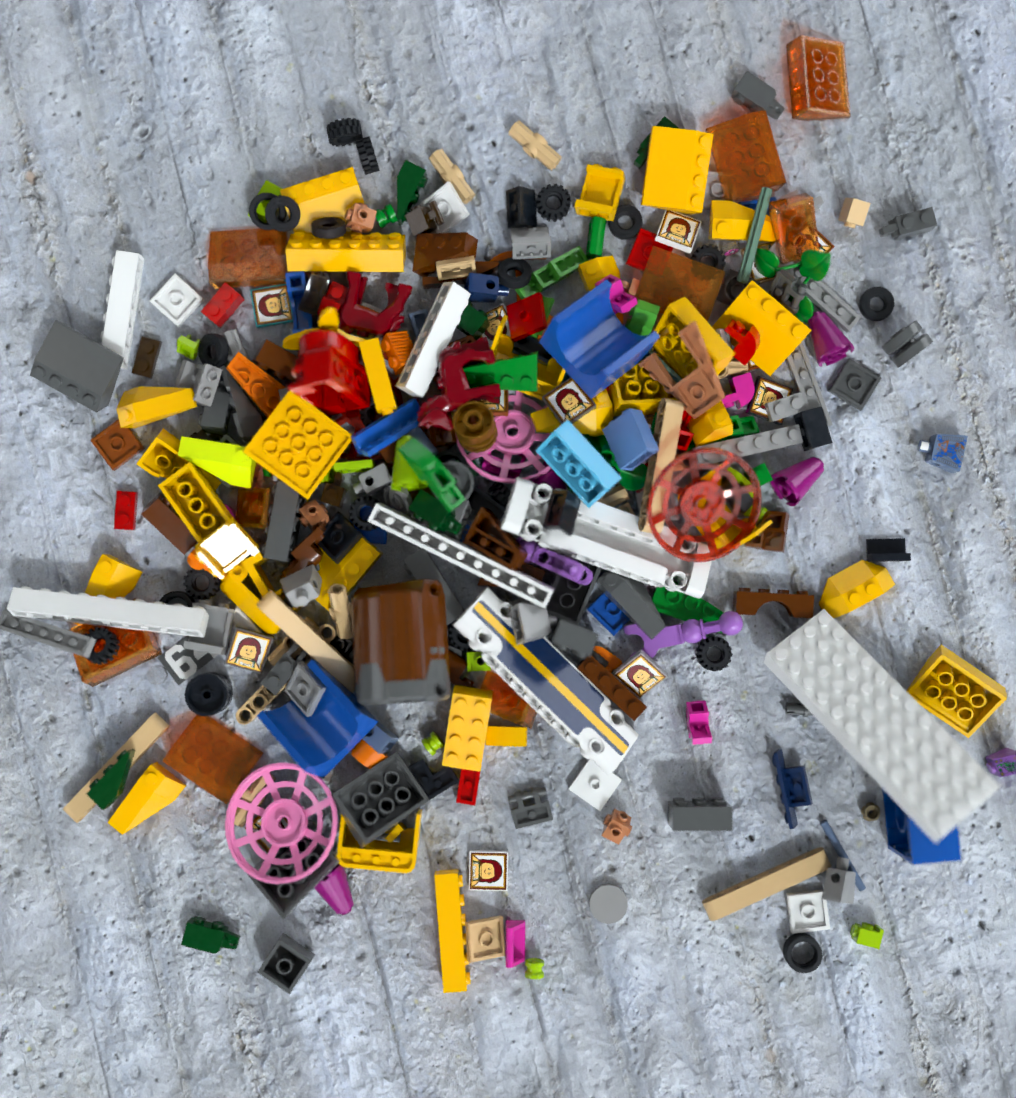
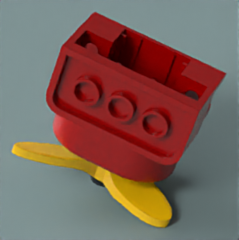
M326 308L321 312L318 320L319 328L306 329L283 339V348L299 350V359L296 360V367H293L291 370L292 375L296 378V384L288 385V390L329 416L370 407L369 379L365 367L359 364L357 346L360 347L359 342L366 341V339L349 335L338 328V313L334 308Z

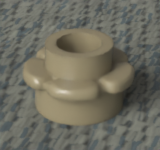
M873 802L866 803V806H863L861 809L863 818L866 821H876L880 817L879 806Z

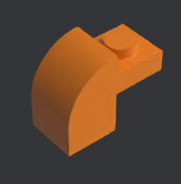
M363 739L351 750V755L369 769L389 757L386 753L379 754Z

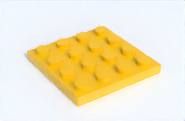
M289 390L244 449L243 453L308 500L352 441L350 437L352 435L312 404Z

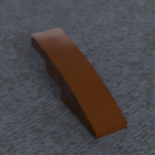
M475 261L476 273L489 275L496 272L499 261ZM467 276L440 281L438 277H422L423 289L441 288L443 282H455L461 285L465 283Z

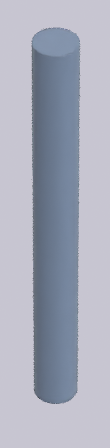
M822 821L820 825L838 856L849 859L828 821ZM849 859L848 871L856 873L855 885L859 891H863L866 887Z

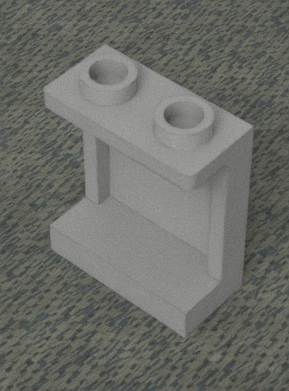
M183 360L174 387L193 388V400L199 405L211 407L222 369L209 364L198 365Z
M199 600V603L193 602L192 606H201L207 611L209 619L205 637L189 636L188 641H184L183 648L226 655L235 610L229 609L228 604L218 603L217 606H211L210 601Z

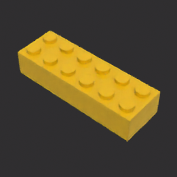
M295 232L290 235L285 249L287 270L404 272L406 261L405 235L396 232L389 235L378 232L371 234L354 232L344 234L339 238L321 239L313 234Z

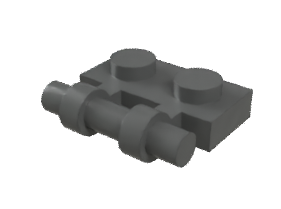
M782 269L777 272L768 294L794 315L800 308V301L806 295L807 285L801 283L798 288L795 287L797 279ZM790 295L794 297L792 302L788 300Z
M535 787L531 791L523 793L519 791L515 792V795L508 796L510 804L515 802L518 804L517 808L511 809L516 829L553 820L549 800L542 802L540 800V796L547 795L545 787L539 789ZM534 798V804L524 806L523 800Z

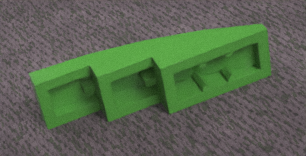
M578 246L534 271L528 285L515 289L521 300L535 293H541L577 271L579 264L589 260L581 247Z

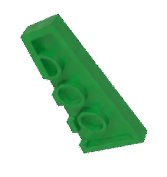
M538 352L524 356H514V358L495 360V364L491 365L483 362L462 367L469 388L499 383L500 390L535 392L538 390Z
M656 587L652 597V601L659 613L683 621L689 619L699 621L703 619V623L719 620L720 616L724 613L702 598L698 599L678 591L671 592L665 587Z

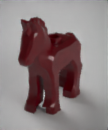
M347 271L349 291L346 296V302L338 316V328L351 335L352 331H357V335L368 337L369 334L381 337L385 336L386 333L396 332L401 327L400 324L404 322L405 316L400 314L404 311L405 303L411 295L413 287L401 283L397 286L386 282L385 289L388 293V304L379 313L361 305L368 278L361 277L360 273Z
M482 337L472 343H465L460 346V341L454 342L451 347L448 345L440 352L438 358L439 377L436 378V382L442 394L428 398L427 402L421 404L422 406L419 408L420 411H418L417 415L418 427L426 426L429 429L433 426L451 431L454 429L453 421L446 413L457 410L461 405L472 401L483 400L490 403H499L498 397L501 396L499 383L469 388L462 368L464 364L473 360L483 361L487 365L495 364L493 349L490 350L487 337Z

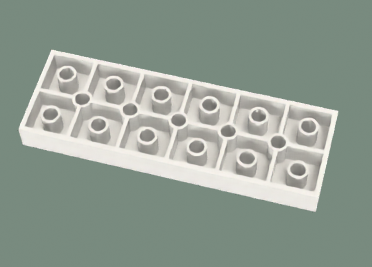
M825 609L766 653L763 663L935 844L1001 787Z

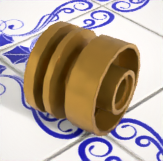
M476 401L467 402L461 405L454 413L453 427L458 441L464 449L469 452L479 453L493 446L498 432L493 412L487 405Z

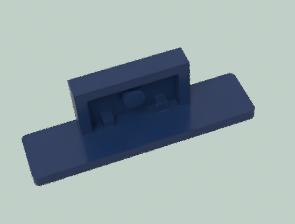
M778 749L772 756V762L774 767L777 768L776 781L778 786L781 787L780 799L786 810L784 813L785 822L789 824V829H794L798 825L794 807L812 805L813 802L805 765L786 768L782 749Z

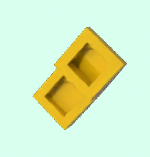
M488 725L485 745L526 747L527 727Z

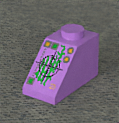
M1004 748L986 756L988 762L986 766L991 774L999 777L1016 774V750Z

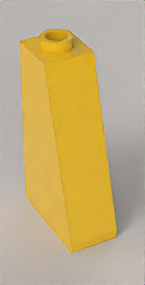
M377 337L359 342L378 414L382 413V415L394 413L393 410L397 409L379 339Z

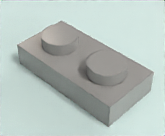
M801 392L764 404L769 422H774L807 410Z

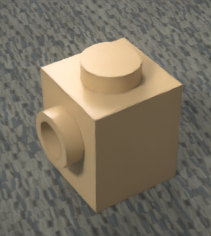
M845 198L838 221L845 222L844 226L855 229L856 226H863L871 203L855 198Z

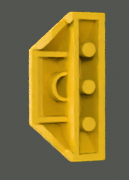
M860 560L827 579L819 606L821 610L825 609L833 618H837L886 593L895 583L886 567Z

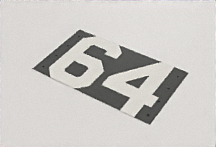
M186 636L158 659L175 682L180 685L218 654L184 649V641L189 639V636Z

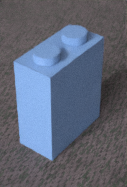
M626 409L622 412L621 416L610 421L608 426L603 429V433L620 470L632 471L659 451L642 410Z

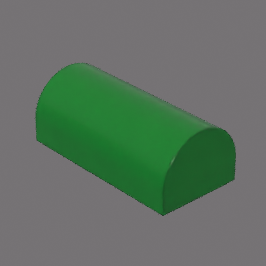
M594 216L589 222L586 257L588 259L602 257L606 219Z

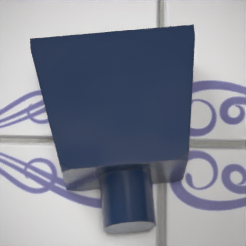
M469 272L464 283V289L471 293L468 299L470 302L494 303L498 296H508L509 288L499 284L498 276Z

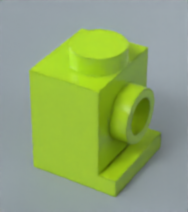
M482 651L467 652L468 672L491 671V667L485 662L483 665L477 663V659L482 658Z
M862 922V925L855 923L851 927L850 935L857 944L880 949L884 930L876 924L873 926Z

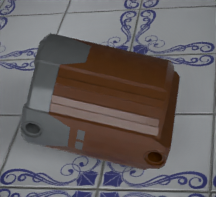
M421 579L358 588L351 599L356 701L361 705L447 700L451 695L446 603L442 584L438 580Z

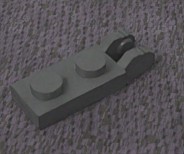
M296 642L287 653L283 654L261 682L274 695L280 692L291 678L298 662H302L308 654L304 650L300 653L297 660L291 657L298 649L299 645Z

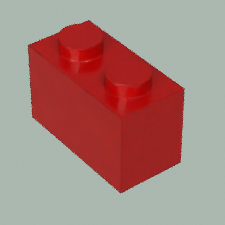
M225 282L202 309L201 313L221 329L245 299Z

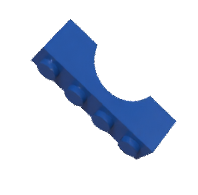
M305 271L285 273L287 292L293 314V334L314 328L313 315L298 310L308 281Z

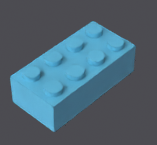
M569 420L559 426L536 449V452L588 508L621 479L620 475Z

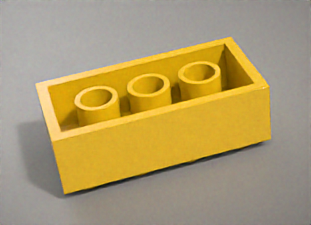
M190 462L158 485L198 543L233 517L200 469Z
M459 685L454 686L442 766L480 772L493 691Z

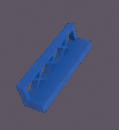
M411 398L397 407L396 410H393L394 413L384 415L350 436L358 454L370 457L418 427L417 415L418 411H420V406L417 400Z

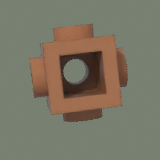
M355 203L346 210V227L351 228L353 232L367 234L373 229L377 211L368 208L366 204Z
M315 499L311 502H306L299 509L300 522L304 527L308 526L312 532L320 524L325 527L329 522L327 509Z
M614 808L611 815L607 814L603 821L602 836L619 845L623 837H628L632 830L630 825L632 817Z

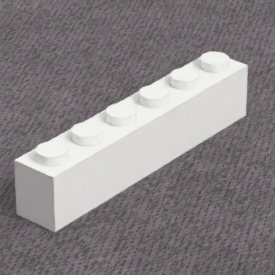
M116 250V255L112 259L113 274L109 278L110 293L106 297L108 307L103 317L105 326L104 331L101 332L100 339L104 347L124 357L121 369L128 370L144 258L139 253Z
M443 282L396 384V387L413 397L423 398L428 392L429 384L437 373L439 354L452 340L453 332L461 320V314L468 305L471 293L455 282Z

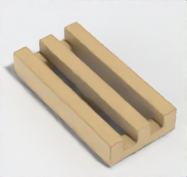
M474 256L436 261L439 281L466 277L469 272L476 273Z

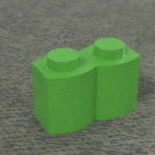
M638 299V304L632 307L629 313L632 319H627L625 327L637 335L647 336L651 334L660 306Z

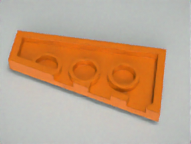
M238 352L226 369L266 417L269 418L281 402L278 390L286 387Z

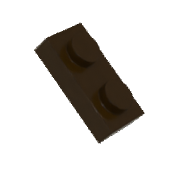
M141 337L132 369L133 374L152 379L162 345L161 341Z

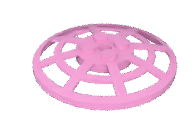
M516 391V395H508V402H514L513 410H508V416H495L494 420L498 435L493 446L484 452H472L467 455L456 435V444L459 452L474 471L493 481L513 484L515 479L507 478L509 469H522L531 465L535 467L538 473L523 479L531 481L539 478L552 468L549 465L545 468L539 461L542 457L539 454L535 456L529 448L534 441L544 442L552 433H535L531 417L521 411V406L524 403L539 411L547 408V405L542 408L535 401L523 397L524 393ZM509 429H516L518 433L515 436H510L507 434V431ZM497 449L504 453L503 462L494 460L487 453ZM523 453L528 461L523 463L510 464L512 455ZM483 457L490 464L501 468L499 477L484 472L472 461Z
M281 762L263 766L252 772L241 782L229 802L225 820V835L229 850L237 864L247 874L257 880L273 884L291 883L300 880L316 870L328 856L337 832V808L332 793L323 779L304 772L298 764ZM280 769H292L299 771L297 782L280 781L275 783L270 772ZM307 775L311 776L321 785L328 796L326 799L319 802L313 792L304 786ZM263 776L267 787L257 794L252 803L241 800L247 788L256 779ZM278 788H295L292 798L282 799ZM302 792L311 799L314 804L313 806L304 809L298 803ZM268 793H271L274 802L268 805L266 809L259 807L260 801ZM331 805L333 823L331 836L328 839L321 835L323 829L322 810ZM237 807L248 811L246 818L247 836L236 840L234 821ZM317 813L318 821L316 832L307 828L308 817ZM254 814L262 817L261 830L253 832ZM284 817L288 819V826L286 828L281 826V820ZM304 836L312 839L308 848L300 854L297 843ZM265 837L272 844L268 854L260 848L256 840ZM250 843L255 853L264 860L259 871L254 869L245 860L239 847ZM317 843L325 846L326 849L318 861L304 871L302 859L313 851ZM280 847H290L292 858L278 859L275 856ZM294 863L296 872L294 876L280 878L266 875L271 864L290 865Z

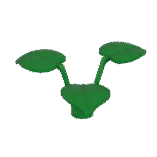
M757 248L754 261L760 274L767 278L774 277L776 271L800 266V274L806 277L803 283L807 284L810 279L821 281L825 278L830 266L831 253L811 249L803 252L799 263L778 267L779 259L773 252L764 248ZM790 295L788 300L792 302L794 297ZM805 295L804 299L799 303L800 308L794 316L806 323L812 317L814 307L812 301Z
M583 434V437L599 452L611 467L614 466L618 472H621L619 482L623 488L636 491L645 486L648 468L645 464H640L632 471L620 470L617 462L614 461V454L610 451L605 435L593 437L589 436V434Z

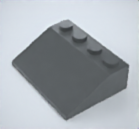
M56 320L34 359L30 376L97 413L110 403L124 357Z
M397 752L332 794L350 832L361 848L419 810L429 801V798Z
M308 819L307 828L316 832V824ZM304 836L297 843L300 854L308 848L312 839ZM317 843L313 851L302 859L304 871L318 861L326 849L325 846ZM280 847L275 858H292L290 847ZM331 848L328 856L316 870L308 876L291 883H266L253 878L249 874L248 876L282 919H284L340 860ZM262 859V860L254 867V869H256L257 871H259V869H260V867L262 866L264 860ZM294 863L290 865L271 864L266 875L280 878L296 875Z

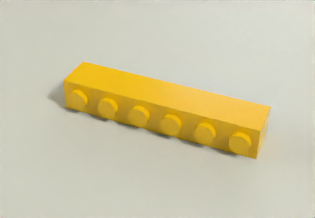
M458 869L435 871L434 877L443 993L467 991V984H471L470 972H466V965H469V962L467 961V953H465L464 947L466 945V933H463V926H465L466 914H462L461 906H465L464 894H460V887L463 886V876L459 875Z

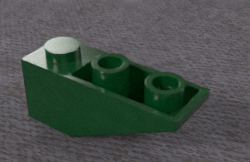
M405 160L397 175V219L400 226L403 225L404 221L407 222L405 215L411 212L412 205H416L420 197L418 194L420 189L424 188L428 182L426 170Z
M134 749L124 750L116 758L118 760L114 766L112 764L103 771L104 776L100 780L97 778L89 785L90 790L86 794L102 810L110 807L123 793L135 754Z

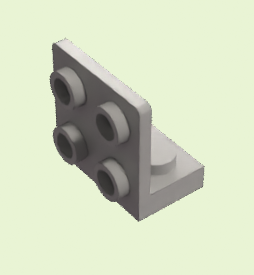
M549 227L511 228L512 259L551 258Z

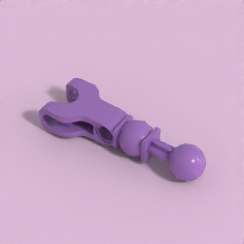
M521 536L518 538V543L528 553L524 563H535L581 585H588L592 581L593 572L589 568L568 557L541 547L536 541H526ZM548 554V560L543 563V557ZM584 571H586L587 577L584 580H580Z
M734 611L724 612L719 620L703 623V619L699 621L689 619L682 625L680 623L666 626L652 640L635 624L627 625L623 630L627 635L636 634L641 636L644 641L642 650L653 658L660 648L685 642L697 643L702 638L706 639V634L722 631L728 636L736 635L742 630L743 620Z

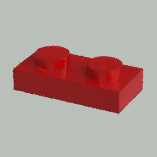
M117 491L114 529L135 530L138 492Z
M461 769L456 803L475 806L480 778L479 771Z

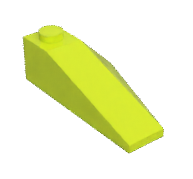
M181 436L178 456L233 486L252 488L256 462L243 453L246 447Z

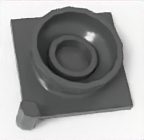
M730 269L716 300L730 306L751 280L758 285L761 282L749 277L748 283H740L737 281L739 272Z

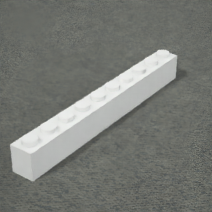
M381 502L375 504L368 519V522L543 608L546 607L555 589L521 571L511 570L484 553L440 531L436 532L427 525Z
M21 586V588L13 587L7 610L13 616L203 638L205 637L209 619L207 611L201 606L185 607L178 603L166 605L160 601L147 603L142 599L130 601L123 597L112 599L105 595H97L95 597L86 593H78L77 595L63 590L52 592L45 588L33 590L27 586Z

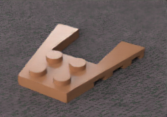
M693 321L678 332V334L699 364L697 369L676 384L656 353H652L638 365L641 368L644 367L650 373L649 376L654 381L657 380L668 394L671 393L678 401L683 402L684 410L695 419L723 400L725 395L697 322Z

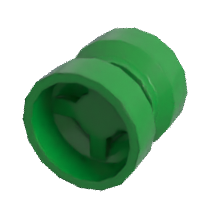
M390 203L381 210L376 209L375 218L381 229L390 222L395 223L398 221Z

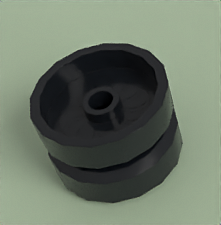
M209 672L200 674L192 678L187 684L184 693L185 702L188 708L196 715L204 717L213 716L229 706L233 697V688L230 681L220 673Z

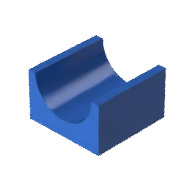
M607 279L553 317L539 341L591 399L641 362L660 337L656 331L647 336L637 335L628 330L619 321L611 306L610 289L612 284Z
M312 659L307 666L327 687L313 715L307 717L291 700L275 710H262L257 717L304 772L324 778L378 721L364 705L356 701V697L352 692L345 688L317 661Z
M882 788L888 849L912 865L962 861L958 825L935 844Z

